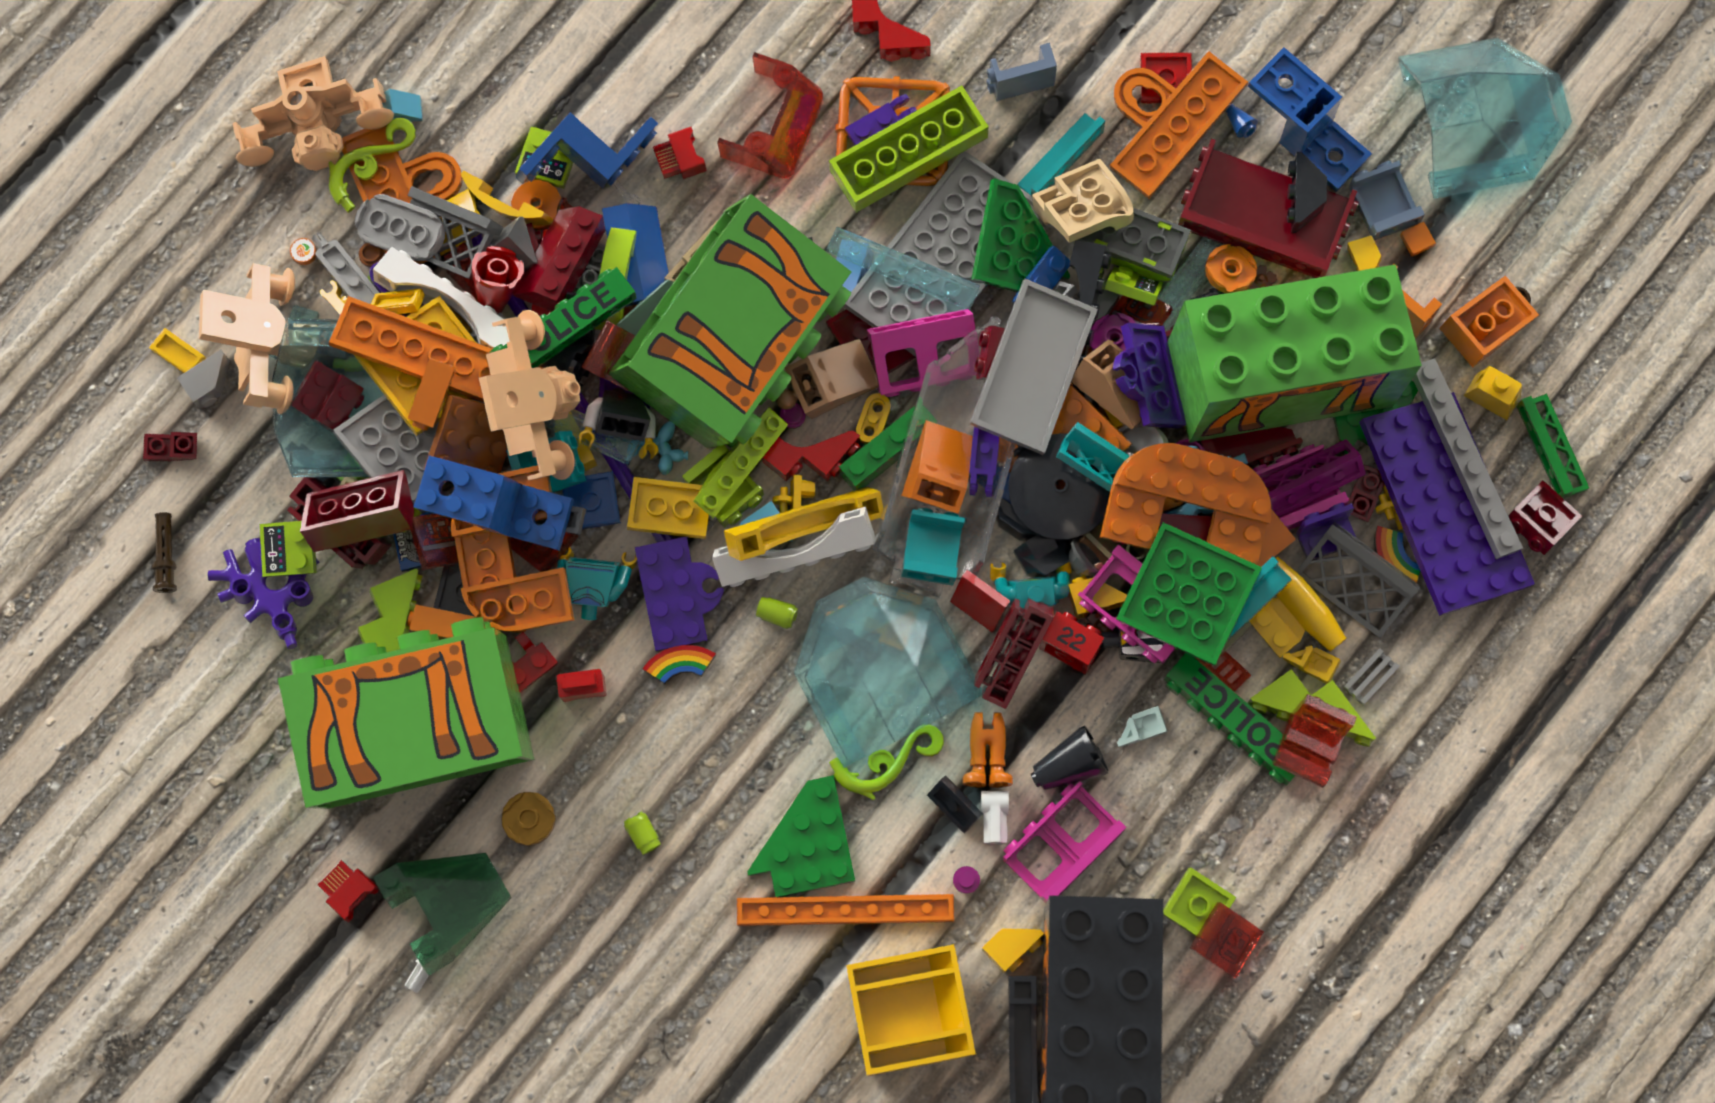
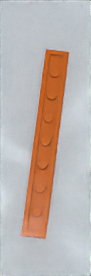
M954 894L737 898V926L954 922Z

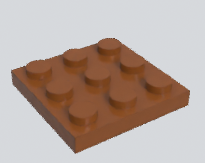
M448 394L428 456H434L496 474L501 473L507 454L506 450H508L504 431H491L485 403Z

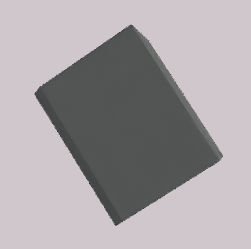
M519 216L503 228L500 236L494 235L489 247H504L516 253L519 261L521 262L522 260L524 272L537 263L524 217Z

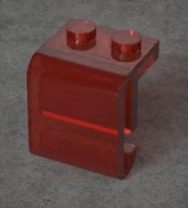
M606 321L582 368L629 391L610 377L608 373L635 335Z
M1307 694L1293 710L1286 723L1273 765L1324 788L1332 774V771L1329 769L1331 764L1333 765L1336 762L1343 738L1353 728L1357 717L1349 714L1345 709L1336 708L1324 702L1319 697Z

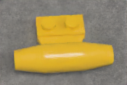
M1277 556L1275 559L1279 562V567L1292 581L1277 594L1278 598H1273L1249 622L1279 658L1301 641L1305 631L1331 652L1347 639L1330 609L1305 579Z

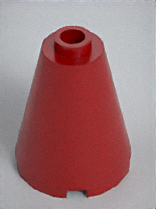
M491 246L487 247L486 251L475 254L471 264V271L478 303L483 306H490L497 314L502 313L524 275V264L522 260L521 262L519 261L516 253L512 250Z

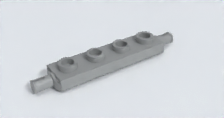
M320 232L316 233L317 236L314 234L312 240L319 247L315 253L317 259L345 294L371 304L375 294L379 293V291L337 240L327 242Z

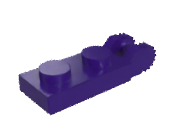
M900 95L890 104L889 102L845 127V131L853 144H859L917 111L913 106L903 111L899 116L895 113L897 109L908 103L910 100L908 95Z
M974 427L969 495L976 496L978 476H987L985 493L986 497H992L994 477H996L1000 437Z

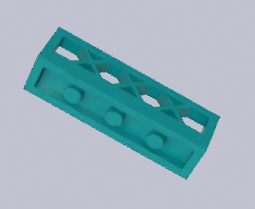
M1084 113L1017 185L1031 196L1055 184V177L1066 173L1103 134L1105 120L1099 116L1095 121Z
M1077 422L1063 439L1056 457L1110 492L1118 469L1130 456ZM1067 449L1075 453L1077 458L1067 453ZM1091 465L1098 468L1099 472L1093 470Z
M1273 556L1262 566V571L1228 640L1292 581L1279 567V562Z

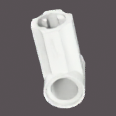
M981 791L984 844H1007L1008 791Z

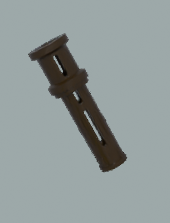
M167 512L155 514L156 561H154L152 569L155 571L153 591L156 593H172L177 591V585L174 584L176 563L172 560V514ZM163 530L165 534V548H163Z

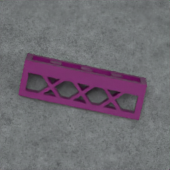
M1345 439L1262 481L1266 488L1278 486L1268 493L1271 509L1278 517H1281L1366 475L1361 454ZM1344 450L1348 452V454L1342 457L1335 456ZM1317 463H1325L1319 468H1312ZM1293 475H1301L1295 480L1289 479Z

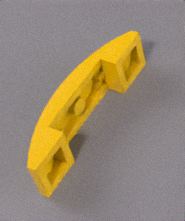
M462 171L461 176L470 191L503 217L514 221L521 216L524 217L526 224L532 223V225H551L554 219L545 212L523 202L520 210H517L490 196L493 190L490 185L468 172Z

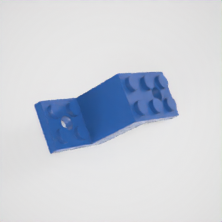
M1285 47L1249 82L1248 87L1286 119L1279 143L1294 156L1296 151L1302 152L1327 176V185L1335 192L1371 157L1372 153L1334 121L1342 96ZM1282 78H1287L1292 82V87L1282 88L1278 81ZM1337 151L1341 154L1342 160L1338 162L1331 161L1328 153Z
M570 112L519 168L515 178L522 184L527 179L532 182L543 168L541 164L544 161L549 163L558 153L557 151L560 150L601 188L607 183L612 186L624 171L621 167L625 165L628 168L641 152L638 148L641 146L645 149L657 134L654 129L658 123L650 117L616 154Z
M429 455L414 508L464 521L486 531L560 551L575 499L522 485L504 475ZM450 481L454 485V491L451 495L444 496L442 486ZM544 510L547 513V520L544 524L537 525L535 515L537 512Z

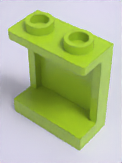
M725 445L716 447L683 474L684 483L703 485L713 467L729 452ZM748 475L715 516L718 522L724 528L729 524L731 526L735 525L743 517L742 513L749 507L753 509L763 500L762 496L764 495L762 487L757 485Z

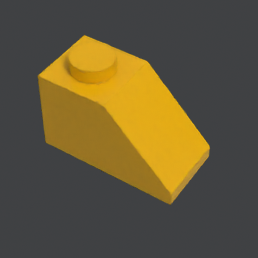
M1081 576L1071 581L1072 584H1068L1070 588L1069 598L1077 619L1085 618L1089 614L1079 604L1081 599L1078 597V593L1083 592L1093 578L1087 579L1086 576ZM1104 583L1094 595L1093 602L1100 608L1109 611L1122 607L1127 594Z

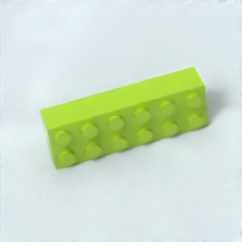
M961 85L830 159V172L857 213L987 139L989 126Z

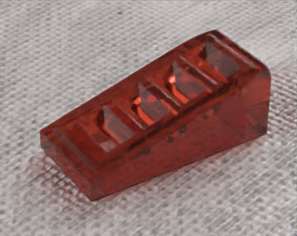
M1227 652L1221 656L1225 661L1216 669L1211 664L1196 658L1234 692L1252 676ZM1227 665H1230L1232 669L1222 676L1220 672ZM1237 672L1240 676L1230 683L1228 679Z

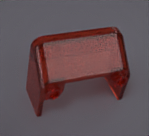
M754 52L752 58L755 73L772 78L775 85L787 90V93L770 134L761 131L752 132L747 136L743 146L719 138L717 143L720 157L779 178H788L797 169L823 104V92L817 84L793 65Z

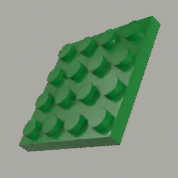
M1163 522L1116 620L1216 666L1262 571V567Z

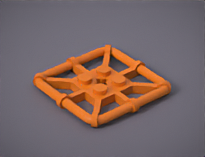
M894 76L893 79L846 78L842 82L838 124L835 125V132L837 133L836 156L847 150L845 127L849 126L850 94L869 113L881 107L874 106L857 87L893 89L892 101L899 97V89L935 91L916 107L919 110L949 93L950 86L946 82L900 79V76ZM901 107L895 113L899 116L903 111L911 107ZM948 161L939 165L937 170L932 169L927 172L929 176H920L906 185L935 186L947 171Z

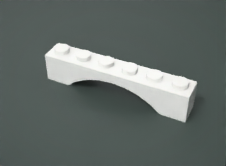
M391 247L373 268L374 281L390 292L422 288L427 298L435 299L440 295L444 302L471 327L478 344L493 349L497 345L503 344L504 346L509 342L506 326L493 327L492 325L494 322L503 320L493 308L481 305L470 293L461 292L448 279H441L436 276L428 266L424 264L419 265L406 252L398 251Z
M866 507L841 513L833 525L822 535L804 545L784 550H767L765 554L743 561L729 556L728 548L725 546L715 549L712 559L722 587L727 585L736 587L748 579L755 578V580H761L773 572L780 571V573L792 571L798 565L805 564L806 566L817 564L823 558L830 557L831 559H836L844 556L845 552L856 550L857 552L867 550L874 544L875 534Z

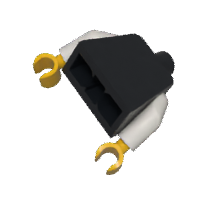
M622 388L605 390L602 398H596L588 405L582 426L585 429L577 439L578 447L582 439H587L589 441V450L595 440V436L592 433V430H595V433L638 441H644L645 439V444L638 453L641 459L646 456L647 450L651 454V460L658 453V446L653 442L656 428L655 415L635 394L625 393Z

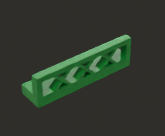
M1547 393L1536 398L1529 396L1521 399L1516 407L1554 491L1561 498L1565 499L1588 490V483ZM1541 402L1547 411L1544 419L1541 418L1536 404ZM1545 426L1556 431L1557 438L1555 443L1552 442ZM1556 450L1566 453L1568 458L1566 466H1563ZM1567 473L1577 478L1580 484L1579 487H1572Z

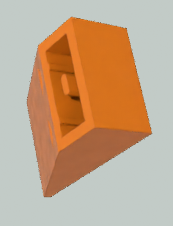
M926 420L901 496L959 514L967 490L973 436Z

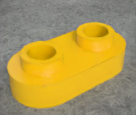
M880 393L872 394L865 401L856 426V433L860 435V442L865 445L884 431L891 411L890 401L885 395ZM880 405L883 409L881 412H875L873 407ZM867 429H872L874 434L867 436L864 432Z

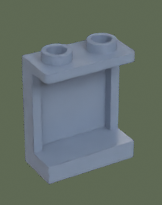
M1050 43L1040 45L1038 61L1001 71L999 70L996 58L990 60L986 83L989 93H994L996 102L1055 86L1057 64Z
M1386 161L1370 172L1362 170L1353 176L1349 185L1350 192H1352V189L1357 191L1354 200L1359 202L1357 207L1374 241L1421 223L1425 215L1421 205L1416 207L1400 173L1402 166L1400 161L1393 163Z

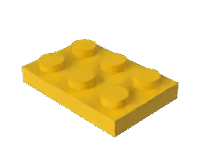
M634 477L627 530L706 539L709 514L694 502L703 485Z

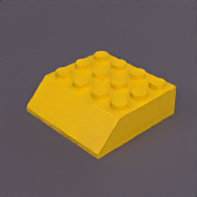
M954 944L846 965L867 1077L976 1054Z

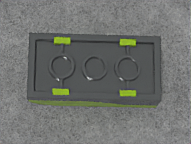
M1133 208L1134 219L1131 224L1118 230L1109 226L1078 239L1106 245L1109 253L1112 254V264L1129 267L1134 272L1155 280L1171 281L1191 230Z

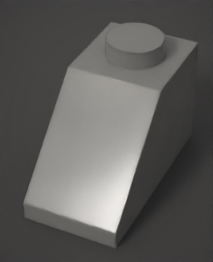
M221 349L177 377L193 403L199 409L213 405L217 398L222 395L230 360Z

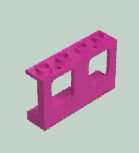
M969 309L867 329L878 381L877 390L881 395H885V397L897 396L900 394V391L909 389L911 392L922 391L925 389V386L933 384L938 387L951 384V381L958 379L961 381L976 379L977 372H974L976 358L980 357L974 317ZM960 337L965 338L970 366L940 372L936 349L937 343ZM914 348L919 377L889 383L885 355L891 351Z
M1314 444L1306 446L1300 450L1298 455L1291 457L1290 454L1278 458L1276 464L1268 467L1266 464H1263L1253 470L1263 480L1323 451L1324 446L1323 444L1317 447ZM1317 463L1315 467L1319 468L1325 463ZM1271 486L1268 489L1269 491H1272L1276 489L1278 486ZM1337 488L1279 517V519L1288 530L1299 527L1305 521V516L1314 512H1319L1320 515L1327 513L1330 507L1339 503H1344L1346 506L1349 499L1346 492L1341 493L1340 489Z
M1118 545L1112 552V556L1083 592L1078 593V597L1081 599L1079 604L1091 614L1095 610L1103 616L1100 621L1111 630L1116 627L1124 634L1121 638L1132 647L1138 644L1145 651L1142 655L1154 664L1159 661L1163 664L1175 650L1174 647L1165 643L1159 651H1154L1135 635L1136 629L1117 621V617L1110 616L1093 602L1094 595L1112 574L1120 575L1133 585L1142 563Z
M1081 782L1076 786L1069 784L1060 794L1063 798L1057 804L1051 802L1042 811L1044 817L1038 823L1032 821L1022 831L1025 836L1019 842L1014 839L1003 850L1006 853L1003 861L1045 903H1047L1050 895L1060 896L1126 829V826L1120 820L1116 821L1082 787L1083 783ZM1072 799H1078L1099 820V826L1081 843L1076 842L1055 821L1056 814ZM1035 836L1041 837L1062 860L1060 865L1042 881L1038 880L1017 859V853Z

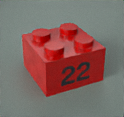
M1057 611L1040 643L1039 649L1086 675L1101 649L1104 637L1101 636V631L1091 625L1085 627L1077 622L1078 619L1068 612L1062 614Z

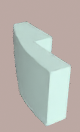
M1156 706L1133 714L1131 718L1129 717L1125 730L1117 744L1118 747H1122L1167 733L1168 730L1160 707Z

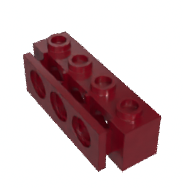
M305 476L289 495L298 506H290L287 511L297 520L302 521L307 493L328 488L318 479ZM382 536L332 548L331 550L352 568L363 569L365 564L376 565L392 544ZM351 547L356 553L354 554L348 549Z
M1028 598L1024 608L1020 607V600L1014 599L975 675L974 686L980 688L981 684H984L982 688L983 699L1007 709L1054 618L1053 607L1041 601L1036 602ZM1019 615H1020V616H1022V618H1021V620H1020L1018 626L1016 627V629H1015V631H1014V630H1012V629L1014 628V626H1015V624H1016V622H1017V620H1018V617H1019ZM1007 638H1008V639H1010V641H1009V643H1008V645H1007V647H1006L1004 653L1002 654L1001 651H1002V649H1003V647H1004V645H1005V643H1006V641H1007ZM995 661L998 662V665L996 666L992 676H989L994 667Z

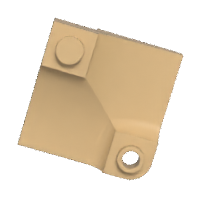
M1101 159L1055 177L1054 186L1032 195L1033 210L1045 225L1051 224L1069 243L1109 226H1112L1115 230L1121 229L1131 224L1134 219L1133 205L1128 194Z

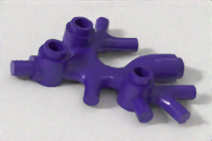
M259 538L250 539L245 543L244 551L251 566V571L248 574L241 573L233 550H225L223 556L227 568L224 570H208V581L230 582L229 589L217 593L220 602L223 603L235 598L240 604H248L254 599L253 607L243 615L244 618L251 624L261 614L266 613L270 615L272 626L280 639L285 641L287 649L297 647L298 644L294 637L297 633V625L287 610L291 602H294L299 607H305L313 601V592L308 582L305 581L307 574L288 575V581L283 588L271 590L266 586L267 577H262L261 542ZM316 558V565H317V564H319L320 562H319V560Z

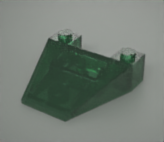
M487 853L396 863L373 877L392 909L414 896L419 902L434 930L410 943V946L428 975L453 962L512 898Z

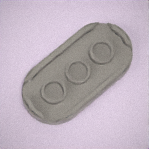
M378 194L370 200L367 199L361 204L356 213L355 227L358 228V235L363 241L386 251L391 247L398 251L402 250L409 254L414 261H424L433 257L440 250L444 242L445 227L439 216L427 209L388 195Z

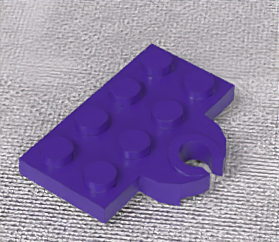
M1127 323L1121 326L1126 350L1120 352L1115 357L1113 370L1118 371L1122 369L1126 376H1122L1115 381L1128 398L1138 401L1143 426L1181 428L1186 426L1164 326Z
M687 537L635 547L655 651L708 641L703 614L713 611L720 604L724 588H718L713 593H706L703 590V583L706 579L720 580L717 571L712 566L703 562H692Z

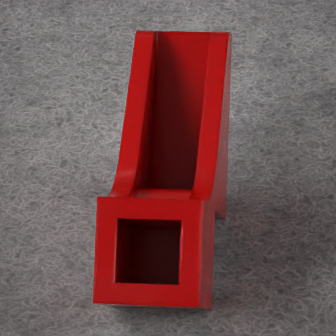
M852 0L853 30L860 34H871L874 31H879L880 59L897 61L900 58L911 57L912 59L920 60L926 56H931V44L928 36L888 19L881 12L877 0Z
M848 431L808 447L793 446L778 437L762 457V462L786 482L790 477L801 472L803 462L828 481L832 476L834 478L840 474L839 466L848 457L853 456L861 448L859 445L860 435L855 431Z

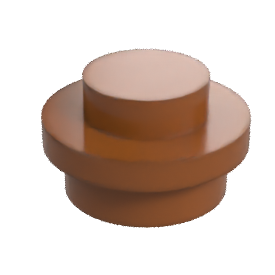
M365 243L359 250V259L367 267H372L373 264L379 262L385 255L383 249L369 243Z

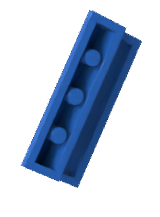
M625 203L602 208L607 238L611 227L637 231L634 254L630 258L627 281L634 289L637 299L627 306L637 305L664 282L665 276L669 273L657 207Z

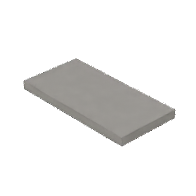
M1024 279L969 425L1043 455L1048 446L1098 309L1028 279Z

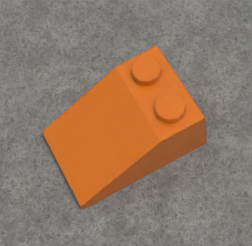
M1504 276L1450 315L1439 329L1473 368L1531 323L1539 314L1511 281Z

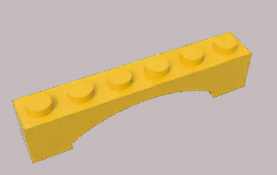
M864 487L724 530L729 556L743 561L765 554V551L784 542L826 530L833 525L841 513L866 507L870 521L885 517L880 491Z

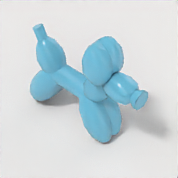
M671 421L666 422L658 432V436L653 439V442L658 446L659 454L662 455L658 467L663 475H667L672 470L673 461L680 462L684 459H689V451L684 453L680 449L672 450L668 443L675 432V424ZM630 439L632 442L628 446L627 456L624 459L625 462L628 463L632 457L639 453L640 448L645 444V439L644 441Z

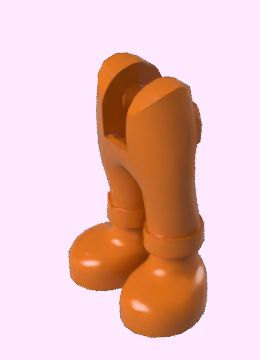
M975 712L970 727V766L972 769L971 772L963 775V785L976 788L986 787V745L988 744L990 747L989 787L1002 788L1012 786V775L1005 773L1003 769L1005 767L1006 728L1002 713L993 712V729H983V712Z

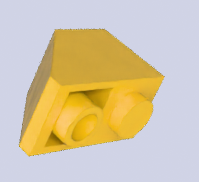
M1002 928L982 947V951L1003 973L1008 969L1013 973L1024 962L1021 957L1028 950L1034 953L1044 943L1041 940L1044 933L1041 929Z

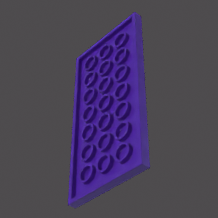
M1452 392L1451 394H1452V396H1453V398H1454V401H1455V403H1456V405H1457V407H1458V409H1459V411H1460V413H1461V416H1462V418H1463V420H1464V422H1465V424H1466V426H1467V429H1468V431H1469V433H1470V435H1471V437H1472V439H1473V441H1474V438H1473L1472 433H1471V431H1470V429H1469V426H1468V424H1467V422H1466V419H1465V417H1464V415H1463V412H1462L1461 407H1460V405H1459V403H1458V400H1457V398H1456V396H1455V393ZM1423 401L1363 418L1359 422L1439 616L1514 593L1535 584L1521 550L1499 559L1495 558Z

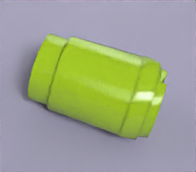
M762 597L756 610V617L785 629L792 628V623L796 621L798 608L795 605L771 597Z
M641 811L636 816L624 821L625 830L642 855L653 851L661 845L659 837L646 813Z

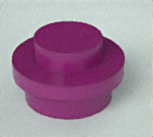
M798 403L789 410L781 409L780 417L788 424L787 428L790 429L800 427L806 419L803 407Z
M969 866L959 868L953 876L955 888L964 894L974 892L980 884L979 873Z

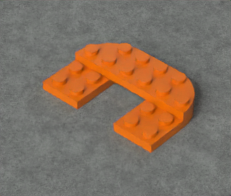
M1160 443L1139 450L1128 457L1120 466L1112 483L1100 538L1150 550L1158 533L1165 498L1214 510L1207 542L1258 565L1266 526L1271 522L1272 509L1270 496L1264 482L1248 465L1230 457L1175 443Z
M538 465L498 473L522 485L552 493L549 476L528 480L527 476L539 473ZM544 510L537 512L535 515V521L547 519V513ZM452 518L451 535L455 538L463 588L460 589L468 609L476 618L483 617L484 622H490L492 628L512 633L526 632V630L575 621L565 568L516 577L510 537L486 531L470 523Z

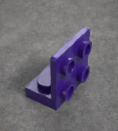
M1339 503L1330 507L1327 513L1320 515L1319 512H1314L1304 517L1305 521L1300 524L1296 535L1306 558L1334 522L1356 537L1348 519L1354 510L1353 504L1345 506L1344 503ZM1327 540L1322 546L1323 557L1338 552L1337 546L1330 540ZM1319 551L1313 559H1319Z

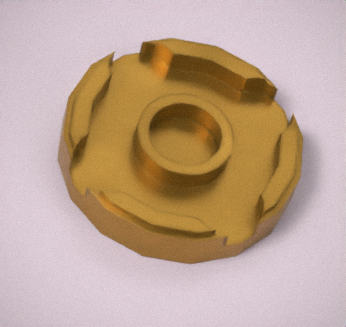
M518 793L510 798L503 808L502 827L507 836L518 844L526 846L539 844L547 839L554 829L556 820L554 808L549 800L539 793Z

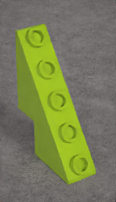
M769 407L759 416L762 421L752 437L745 444H741L738 441L713 467L695 497L694 502L712 518L718 514L788 426Z
M417 568L370 588L369 593L381 618L358 627V633L363 644L375 642L377 647H386V652L400 650L397 637L410 631L406 621L410 611H414L416 601L412 600L413 591H419L422 581V575H418Z
M1291 669L1248 701V704L1258 713L1266 714L1268 711L1277 714L1276 718L1286 722H1292V719L1303 722V727L1311 730L1322 728L1328 730V734L1336 738L1343 739L1344 736L1355 739L1354 743L1361 746L1370 747V744L1376 739L1333 680L1311 695Z

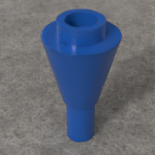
M1232 103L1226 110L1227 116L1237 137L1247 138L1256 131L1258 121L1240 108L1235 107Z

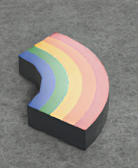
M1377 526L1374 537L1375 552L1417 583L1420 568L1405 553L1402 544L1403 533Z
M694 645L675 646L656 654L642 669L663 684H666L672 677L681 673H693L702 677L716 657V653Z

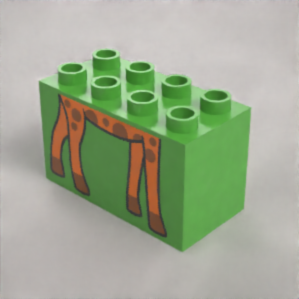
M749 194L724 211L608 375L707 449L725 444L731 448L738 441L741 444H745L755 433L762 421L760 417L753 413L758 405L761 406L767 399L774 402L791 381L792 376L783 370L787 363L791 364L798 356L801 359L806 358L820 340L822 334L814 329L813 326L816 322L822 321L827 314L834 317L849 299L851 291L845 288L843 284L852 271L752 194Z
M1396 264L1186 300L1168 339V346L1186 420L1185 427L1189 443L1393 407L1422 366Z
M478 617L451 624L453 637L439 640L438 634H430V630H422L398 636L400 650L386 652V647H377V643L374 642L344 649L345 663L334 665L333 659L324 660L323 655L305 657L290 662L293 675L278 678L305 808L330 809L535 760L507 636L494 627L491 628L490 622H484L483 617Z

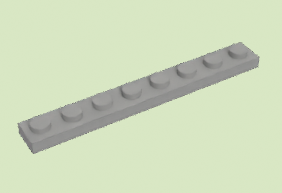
M1435 358L1422 362V366L1413 377L1414 383L1495 558L1499 559L1523 549Z

